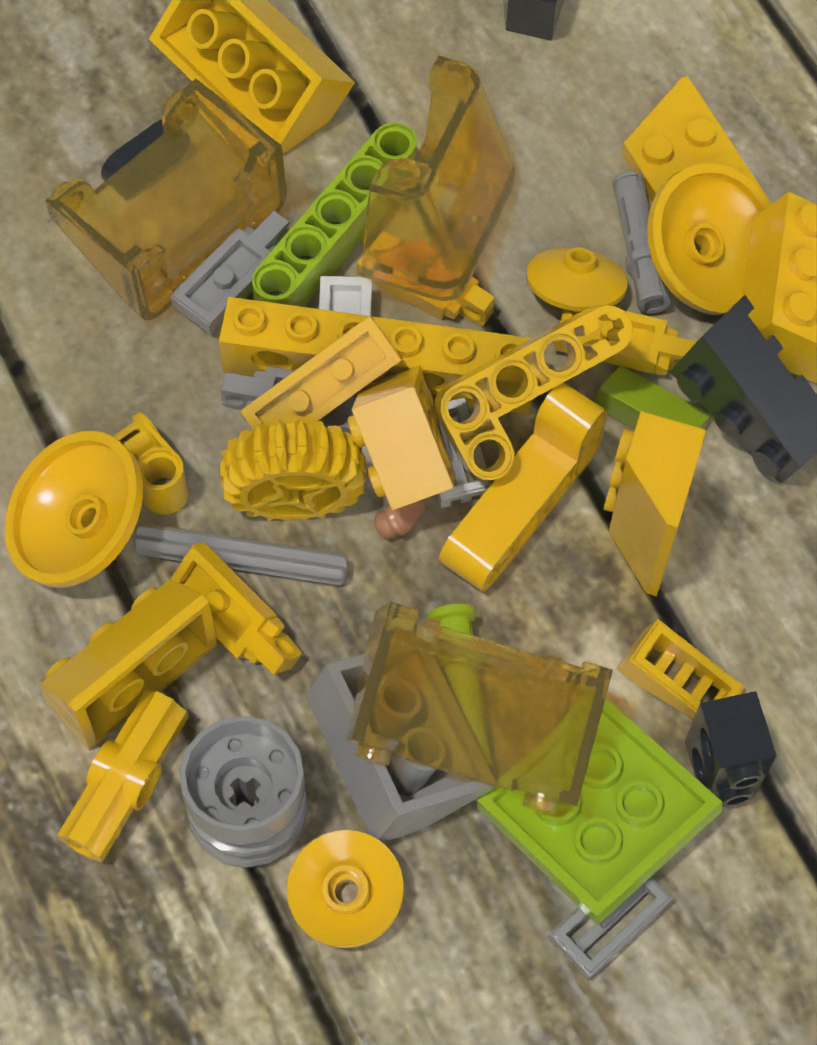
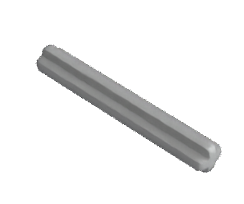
M147 523L138 526L134 539L136 553L143 556L182 561L193 544L205 542L231 569L333 585L343 584L348 567L347 556L343 553Z

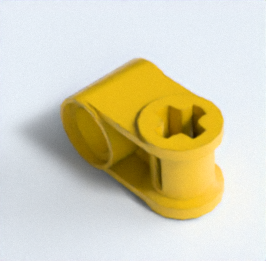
M139 411L131 416L132 423L112 437L125 444L134 454L139 464L143 479L142 503L155 514L170 515L180 511L186 505L189 498V487L184 465L180 456L162 438L150 419ZM161 478L172 479L164 485L153 484Z

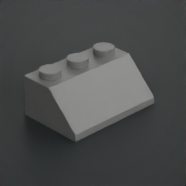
M423 639L328 663L306 694V699L369 835L381 842L423 830L491 791L495 786Z

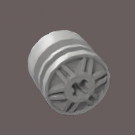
M250 716L221 719L200 731L186 748L179 773L191 832L202 850L221 863L243 868L269 864L289 852L302 835L308 814L301 754L289 734L269 720ZM241 799H243V800L245 801V802L240 803V804L237 806V802L240 801ZM256 800L257 804L251 807L249 804Z

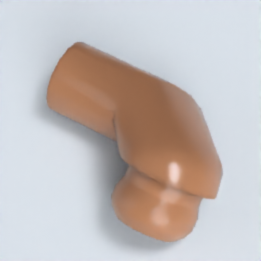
M424 499L392 510L388 503L386 509L378 512L375 516L374 525L377 532L386 539H392L397 534L405 535L411 531L423 516L425 510Z

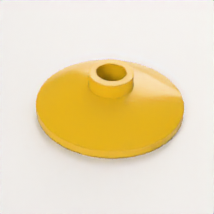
M557 247L540 252L530 260L526 271L527 284L536 296L550 305L575 312H582L594 306H615L624 298L628 286L624 270L614 260L599 252L580 247Z
M353 830L330 832L310 842L302 849L293 862L287 881V900L297 924L312 939L336 948L362 946L384 934L398 916L404 896V881L401 868L390 849L375 837ZM345 883H351L358 888L357 897L351 902H341L337 899L338 888Z

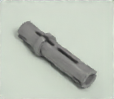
M626 171L617 175L612 183L628 255L625 258L626 271L634 280L638 309L641 312L646 310L648 314L658 313L668 308L671 299L667 286L660 278L654 266L649 250L647 225L650 205L646 195L645 179L641 173L637 175L636 171Z

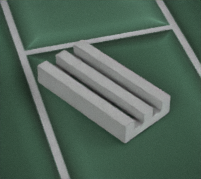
M650 877L599 925L595 924L576 943L568 935L589 917L579 907L553 929L547 939L564 952V957L571 964L574 963L581 970L580 974L589 982L671 904L673 898ZM649 893L654 900L590 960L585 955V952Z

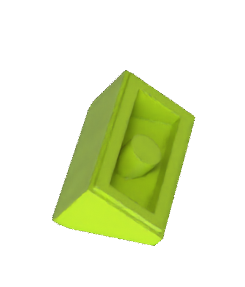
M619 366L603 382L597 391L595 403L608 410V415L633 429L636 428L641 411L702 429L711 417L710 413L622 366Z

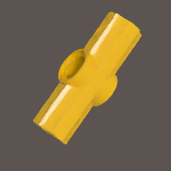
M144 691L115 741L111 739L106 741L94 757L86 777L87 786L57 834L61 842L90 860L103 862L133 810L139 811L142 809L155 790L162 771L161 763L189 718L187 710L178 705L174 699L158 691Z

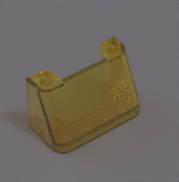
M438 55L429 75L428 86L431 92L426 138L420 151V162L407 158L388 161L379 168L369 187L361 277L434 300L448 301L460 297L467 289L510 196L516 168L478 72L463 61Z
M197 79L193 80L181 91L171 94L165 101L162 109L164 134L94 190L88 182L78 178L70 182L61 183L56 187L52 195L45 200L49 216L128 307L143 320L155 319L172 306L170 299L172 293L237 227L243 230L249 226L255 230L273 211L280 212L287 197L282 145Z
M391 601L376 610L369 633L347 742L357 745L355 756L383 765H389L391 756L525 795L522 803L523 806L556 815L559 805H578L613 669L587 661L583 662L582 666L579 667L561 662L562 658L556 656H538L440 626L441 621L432 618L418 625L419 618L417 615L419 610Z

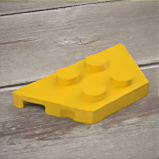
M688 76L680 78L623 143L622 156L632 171H636L637 175L639 173L643 174L646 194L651 202H653L660 187L672 175L689 166L700 163H718L732 167L749 177L763 191Z

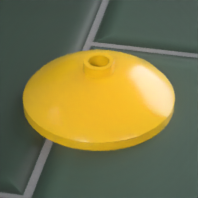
M700 163L689 166L666 180L656 193L649 211L647 225L648 245L652 261L660 278L680 301L702 313L724 315L742 298L753 218L771 205L763 191L745 174L732 167L718 163ZM694 241L697 243L699 247V252L695 247Z
M80 431L56 440L31 461L14 487L8 503L4 526L8 554L16 568L23 575L48 587L74 586L100 573L120 554L135 529L143 500L142 474L131 450L125 444L106 433Z

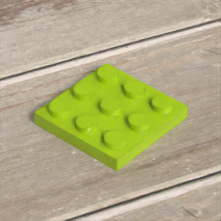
M600 692L495 782V786L491 791L476 799L478 810L597 925L722 812V801Z

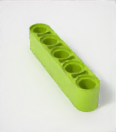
M390 122L380 126L256 268L252 276L254 300L305 307L320 290L321 276L333 275L413 180L416 174L417 137L408 125L400 122ZM332 222H342V224H330V223H332ZM304 256L314 257V258L309 259V260H302V259H300V257H304ZM274 291L284 292V294L278 296L269 295L268 293Z

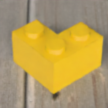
M420 365L370 383L359 391L352 407L354 415L348 417L349 428L356 445L359 448L367 447L374 464L368 467V474L373 489L379 498L387 497L392 510L453 489L456 478L454 468L437 428L438 418L434 409L435 402Z

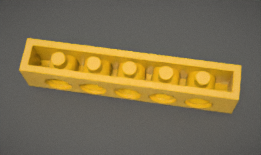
M228 297L219 337L222 372L253 377L255 371H266L267 366L295 371L369 316ZM372 316L403 359L373 382L420 365L435 402L439 390L450 382L532 338ZM511 365L500 370L496 377V386L502 395H513L521 386L520 373ZM465 391L456 393L450 399L452 401L465 398L467 406L474 407L473 398ZM532 400L513 409L510 413L530 415Z

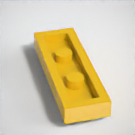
M369 316L240 410V412L254 431L258 424L262 423L270 426L277 424L279 420L284 423H295L301 419L303 423L313 424L403 359L372 316Z

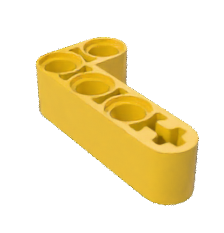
M608 305L587 308L450 382L439 390L435 398L434 409L445 434L464 468L483 480H496L507 474L514 463V450L498 418L623 350L632 338L633 330L631 320L626 312L616 306ZM597 318L601 321H612L614 328L607 332L610 341L606 339H592L582 344L576 337L587 336L599 328ZM559 340L567 348L568 360L561 369L553 371L545 363L544 351L552 341ZM511 365L520 373L521 386L513 395L504 396L497 389L496 377L500 370ZM465 391L473 398L474 411L467 420L456 422L449 415L448 403L456 393ZM493 440L498 445L499 458L492 467L480 469L475 464L473 458L474 450L480 442Z
M564 382L554 387L540 406L535 419L534 432L514 456V463L510 471L491 484L455 528L442 547L438 562L480 591L484 592L490 588L592 460L603 438L608 410Z

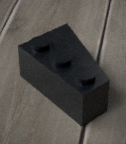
M744 295L694 344L672 368L670 373L677 379L679 388L686 396L692 400L699 401L715 417L717 426L724 434L737 439L752 454L754 463L761 471L769 476H774L782 483L798 471L817 452V394L803 375H799L794 379L777 356L784 348L774 335L769 336L767 339L763 337L748 316L754 309V306Z

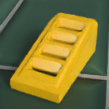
M656 619L640 633L616 668L629 680L693 720L701 703L700 700L711 685L720 689L713 700L740 695L745 688L659 619ZM653 648L661 653L654 665L646 660ZM675 661L681 666L671 679L664 672L671 662ZM694 673L700 678L689 693L682 687L690 675Z

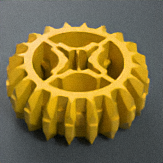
M301 419L295 423H284L279 420L277 424L270 426L261 423L257 425L255 431L243 430L239 433V437L227 442V449L222 451V461L220 462L221 488L224 490V499L232 503L233 509L245 511L246 516L252 518L263 516L268 522L273 519L285 521L307 520L314 517L324 519L326 514L330 512L341 513L345 511V506H352L357 503L358 496L364 493V483L366 482L365 455L362 454V447L359 448L356 445L352 434L348 432L343 433L342 428L336 425L325 427L322 421L310 424L303 423Z

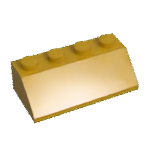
M171 0L149 37V40L271 159H278L329 123L355 84L346 73L268 0Z

